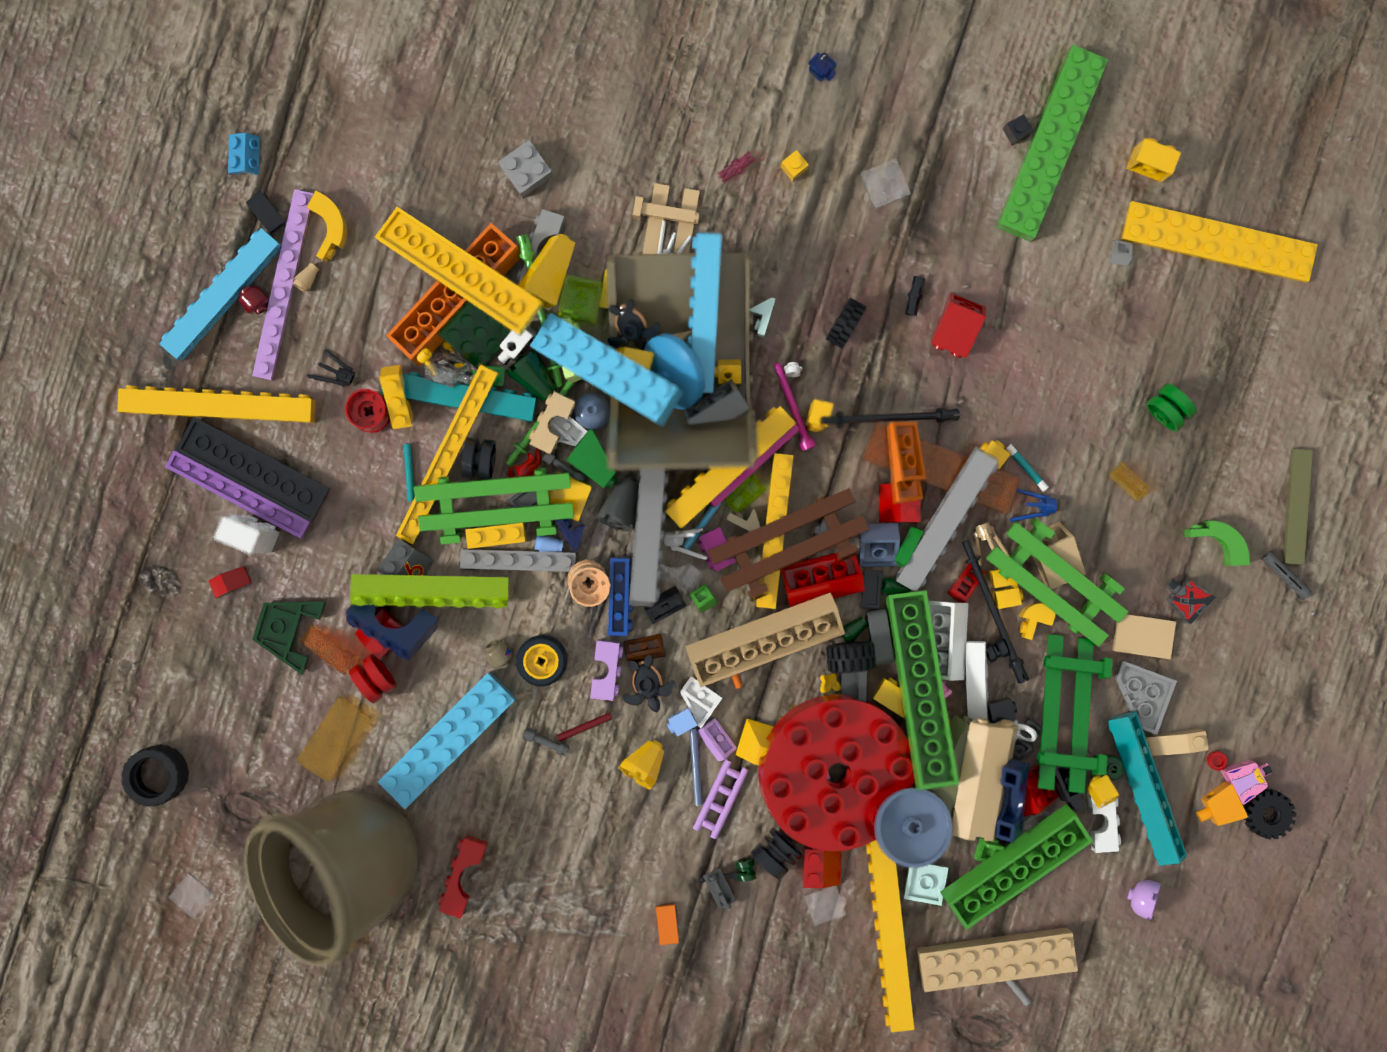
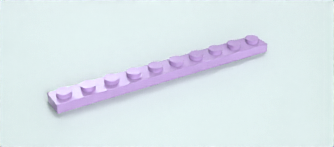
M294 189L252 376L273 381L294 289L292 283L294 282V277L297 276L311 214L307 206L314 195L313 193Z

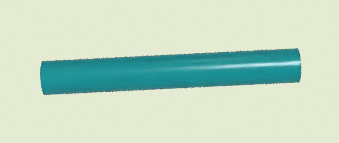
M403 444L408 502H411L415 498L411 444Z

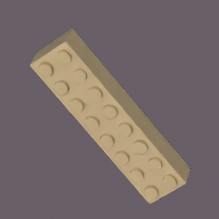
M831 593L685 647L699 685L703 687L844 635L845 632L835 601Z
M1068 927L916 948L921 986L924 992L1078 971L1073 933Z

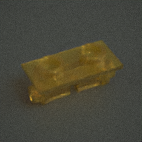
M1123 462L1109 475L1136 502L1148 494L1147 490L1150 487Z

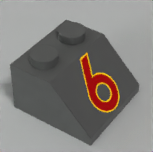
M399 538L377 571L383 575L423 576L434 560L409 542Z

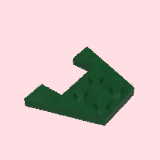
M326 601L264 603L252 640L303 675L309 656L291 650L301 616L305 615L320 620Z

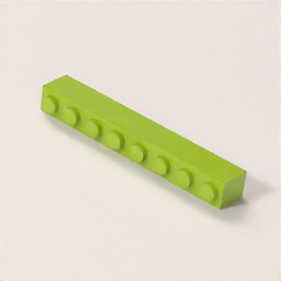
M351 574L350 603L357 606L395 605L402 607L412 605L417 607L455 606L461 608L469 606L476 608L508 607V577Z

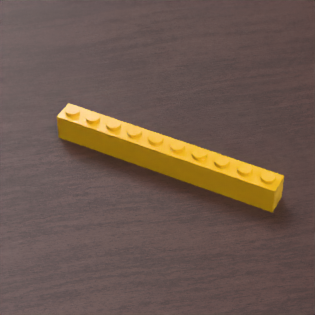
M126 385L125 389H118L117 412L315 423L316 400L310 399V395H298V398H291V394H279V397H272V393L261 392L260 396H252L253 392L243 391L241 395H233L234 391L222 390L221 394H214V390L205 389L202 390V393H195V389L186 388L183 389V392H176V388L164 387V391H157V387L145 386V390H138V386Z
M877 840L866 844V853L870 854L871 862H868L869 874L872 873L873 881H870L871 893L874 892L875 900H872L873 912L877 913V919H874L875 931H879L876 945L877 950H881V957H878L879 968L883 969V976H880L881 987L885 988V995H882L883 1006L887 1007L888 1013L884 1014L885 1024L889 1026L891 1032L914 1030L897 868L896 863L883 853Z

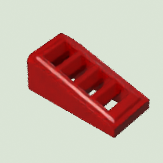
M971 564L965 567L947 592L957 602L966 603L979 584L977 578L969 572L970 569L973 571ZM981 568L983 575H985L986 571ZM967 576L969 579L973 581V583L968 581L965 577ZM961 583L966 585L968 587V590L961 585Z

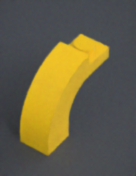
M315 191L307 208L323 217L326 222L327 235L316 256L327 263L335 255L336 246L341 249L344 248L347 238V225L344 215L338 206L325 195Z

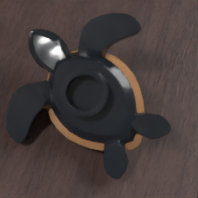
M629 299L626 304H622L620 307L610 305L609 311L616 315L615 327L622 336L609 337L607 339L608 343L615 348H622L630 340H634L635 347L644 351L647 344L645 338L651 340L656 337L661 329L660 324L657 322L647 328L645 318L634 308L635 304L632 299Z
M648 655L639 664L637 661H629V667L635 670L632 684L637 694L623 695L624 702L637 706L647 699L649 708L657 713L660 710L658 696H669L675 688L674 680L669 681L663 686L659 671L652 665V655Z

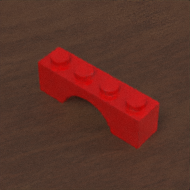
M466 835L464 840L460 839L457 846L459 851L458 857L453 858L450 867L453 869L452 875L447 876L444 884L447 887L446 892L441 894L438 905H441L439 912L462 918L470 896L461 886V873L466 867L481 863L488 844L487 841Z

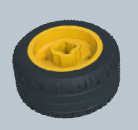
M538 635L528 639L521 645L516 656V666L520 676L529 684L540 687L548 686L558 681L564 674L568 663L567 652L564 646L556 638L548 635ZM540 657L545 659L544 664L539 662Z

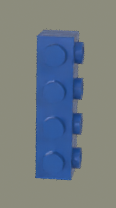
M610 558L608 636H628V631H632V620H629V612H633V605H629L630 574L632 572L630 558Z

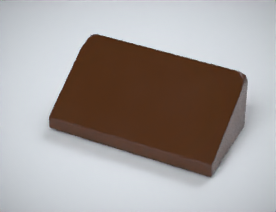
M661 634L623 641L627 662H641L648 655H652L653 659L665 657Z

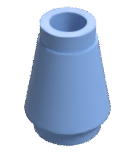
M536 535L535 550H539V552L562 551L563 540L549 535Z

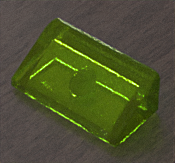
M751 474L724 500L733 511L740 513L766 489Z

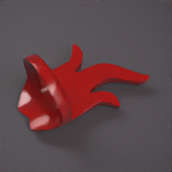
M536 448L535 459L531 453H528V459L522 465L510 466L508 468L509 478L515 477L513 469H517L518 477L533 476L535 474L534 470L541 464L540 450Z

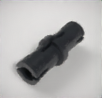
M913 276L912 286L907 295L909 298L905 311L906 315L917 316L919 303L923 298L924 277Z

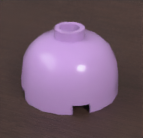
M1143 880L1138 882L1134 889L1130 888L1128 899L1131 900L1132 910L1138 916L1152 920L1161 883Z

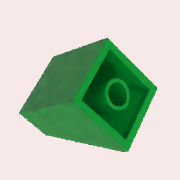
M589 429L567 461L604 489L607 487L612 488L617 481L615 477L617 472L615 469H608V456L596 434Z

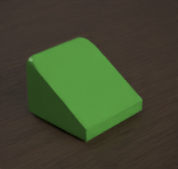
M706 584L690 593V596L702 613L718 603Z

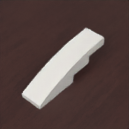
M966 641L968 717L972 720L989 718L987 703L988 665L985 641Z

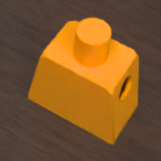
M1227 781L1203 796L1201 801L1205 808L1196 812L1201 822L1211 819L1212 823L1217 826L1248 817L1233 784Z

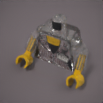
M445 340L442 345L445 349L450 350V352L445 351L430 360L429 358L432 356V353L429 349L425 348L418 354V361L426 365L424 379L454 388L461 383L470 385L475 376L469 372V362L462 359L459 352Z

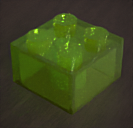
M565 275L557 317L571 318L574 321L595 325L603 282Z

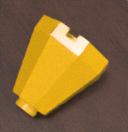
M656 740L652 742L647 741L623 760L618 768L627 777L635 779L634 782L649 790L652 789L656 783L665 752L662 749L663 745Z

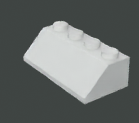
M929 601L941 679L950 681L964 680L968 603Z

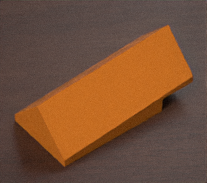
M917 422L889 423L887 426L893 504L923 500L920 480L926 479Z

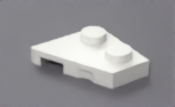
M690 676L680 690L698 726L702 728L722 700V697L707 686L700 687L698 680Z

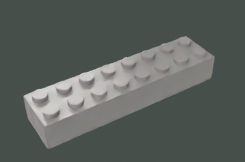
M667 468L639 470L629 605L652 607L659 600L660 588H656V584L659 583L661 578V569L658 568V564L662 561L663 550L659 549V545L662 544L664 538V530H661V526L665 522V511H662V507H664L667 499V492H664V488H666L668 483V473L665 472Z

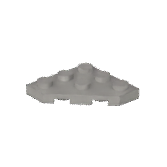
M1121 660L1115 680L1130 712L1137 711L1143 730L1157 735L1177 681Z

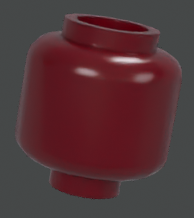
M250 285L239 293V302L248 314L256 313L259 315L267 309L265 306L268 303V298L260 287Z

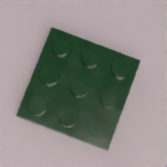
M467 301L438 334L478 370L480 364L486 366L501 350L500 344L512 330Z

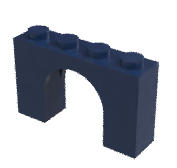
M352 604L346 610V619L350 626L359 628L367 637H373L381 646L390 648L398 657H404L408 661L438 629V618L423 609L420 610L409 624L398 629L386 628L376 620L377 614L384 606H357Z

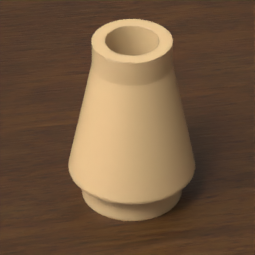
M309 263L305 269L294 277L292 284L302 292L310 290L319 269L312 263Z

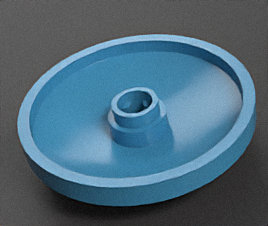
M660 334L652 338L644 351L654 353L650 372L676 386L683 392L674 408L687 409L697 404L704 392V376L700 363L693 351L685 342L671 334Z

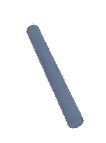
M692 728L689 732L695 805L698 806L702 805L697 728Z

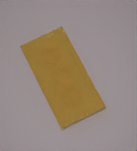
M338 697L296 761L329 782L372 717L342 697Z

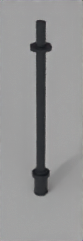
M937 408L935 412L845 416L842 411H837L835 416L821 417L820 424H835L838 429H842L847 423L936 420L937 423H944L945 421H958L960 416H953V414H960V411L957 408Z
M969 539L965 540L962 544L968 559L964 562L965 564H971L1000 636L1008 649L1010 657L1009 668L1013 670L1017 683H1024L1025 680H1029L1023 666L1024 661L1017 657L978 563L981 555L976 556Z

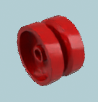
M370 654L363 659V666L356 664L349 670L350 678L357 689L373 704L383 697V692L389 693L397 687L390 671L374 654Z

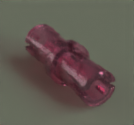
M748 151L736 161H731L728 167L718 172L719 178L724 176L721 181L726 183L734 175L741 174L744 168L755 162L754 157H751L752 154Z

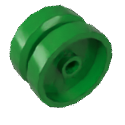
M1169 383L1164 384L1158 390L1159 396H1152L1146 402L1149 412L1163 426L1173 432H1178L1185 425L1184 419L1190 420L1197 413L1193 402L1181 390Z

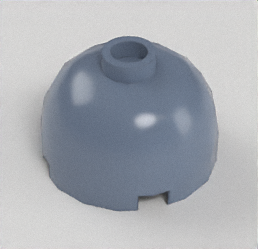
M589 392L583 394L577 399V404L574 408L575 420L587 430L596 431L602 429L609 423L611 405L599 393Z

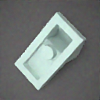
M770 298L749 309V314L762 317L761 320L757 319L754 330H757L756 336L764 338L775 298Z

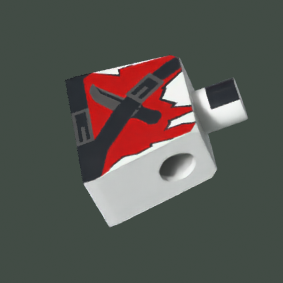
M529 325L521 336L511 331L500 344L503 351L497 358L505 365L512 358L519 359L531 347L530 345L537 332Z

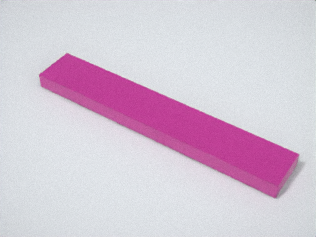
M796 424L755 460L754 467H748L709 502L712 507H717L793 437L799 431V427Z

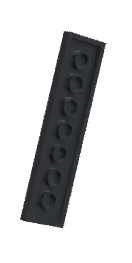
M194 416L176 448V451L309 522L315 520L330 491L329 487Z

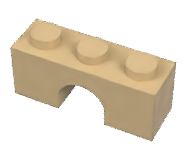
M554 392L553 395L549 394L545 403L548 406L545 412L541 411L537 419L539 425L537 429L532 430L529 436L531 440L530 445L548 454H553L561 436L551 430L552 419L556 416L570 419L577 404V401L558 392Z

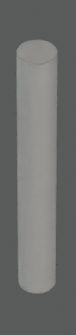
M1014 980L1005 981L1025 1006L1031 1003V1000Z

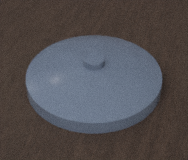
M916 788L898 790L884 800L877 812L875 836L878 845L889 859L902 866L919 868L932 864L944 854L951 841L953 829L949 810L944 802L930 791H917Z

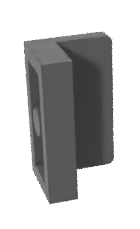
M867 671L841 673V694L850 695L855 700L866 702Z

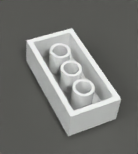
M231 514L230 516L222 517L214 539L250 554L272 553L280 531L275 530L276 526L270 523L257 522L258 518L253 516H240L237 514L235 516Z

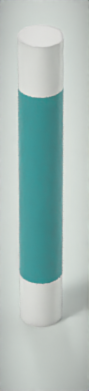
M1010 444L1005 448L1044 492L1049 486L1014 446Z

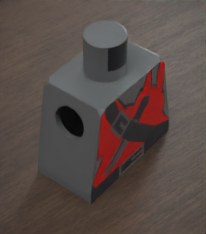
M1171 578L1165 584L1172 592L1166 600L1186 624H1192L1216 598L1190 580H1183L1179 583L1174 578Z

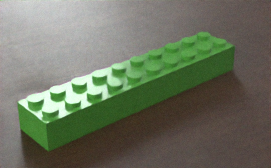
M1072 45L1067 51L995 228L1029 242L1036 237L1108 62L1107 58Z
M927 590L888 595L886 605L916 790L956 786L959 784Z

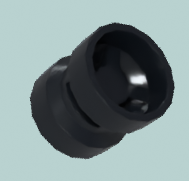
M1002 638L996 640L993 644H986L987 658L990 663L997 661V658L1009 656L1008 649Z

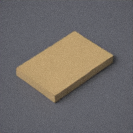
M1126 614L1120 623L1116 622L1112 651L1171 659L1176 621Z

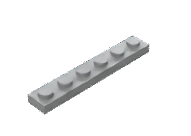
M461 549L460 568L569 572L571 567L576 564V553Z

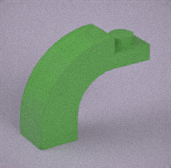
M1203 521V525H1191V529H1184L1185 537L1209 536L1216 539L1223 548L1224 566L1250 565L1247 544L1241 534L1230 525L1219 521Z

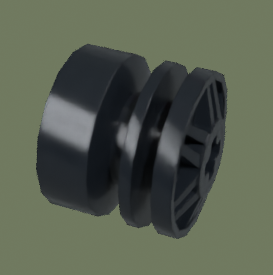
M772 828L769 832L774 840L766 835L764 838L769 845L766 847L758 843L751 851V854L766 871L776 879L781 880L789 871L784 863L787 861L795 865L796 862L791 855L800 859L802 854L790 838Z

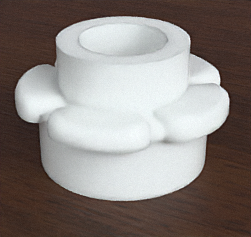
M797 362L787 363L784 367L785 376L799 377L802 367Z

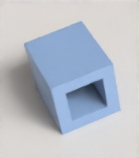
M688 707L668 717L669 723H667L671 733H676L677 736L698 725Z

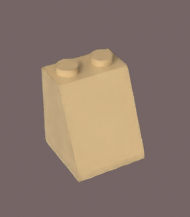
M1060 522L1048 526L1055 534L1051 539L1046 536L1042 543L1082 575H1086L1074 536ZM1033 556L1043 582L1051 590L1060 588L1067 583Z

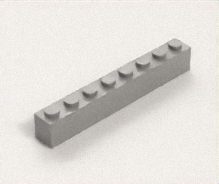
M977 446L974 448L924 529V533L908 564L900 568L896 574L897 582L915 592L919 588L922 589L927 581V574L929 572L932 573L937 565L935 561L939 556H943L947 549L945 545L949 539L953 540L955 537L957 526L959 523L963 524L968 515L966 513L969 507L972 508L977 502V494L987 486V478L997 470L998 460L995 456Z

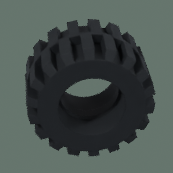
M845 642L826 647L829 672L854 673L872 670L876 667L875 647L872 642Z

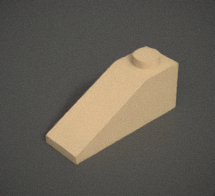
M1199 728L1146 736L1152 756L1186 754L1209 750L1206 731Z

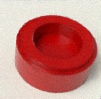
M1212 751L1208 754L1207 764L1211 769L1220 771L1227 766L1228 759L1224 753Z

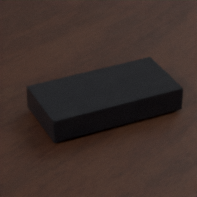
M863 569L865 591L861 592V608L880 609L883 571Z

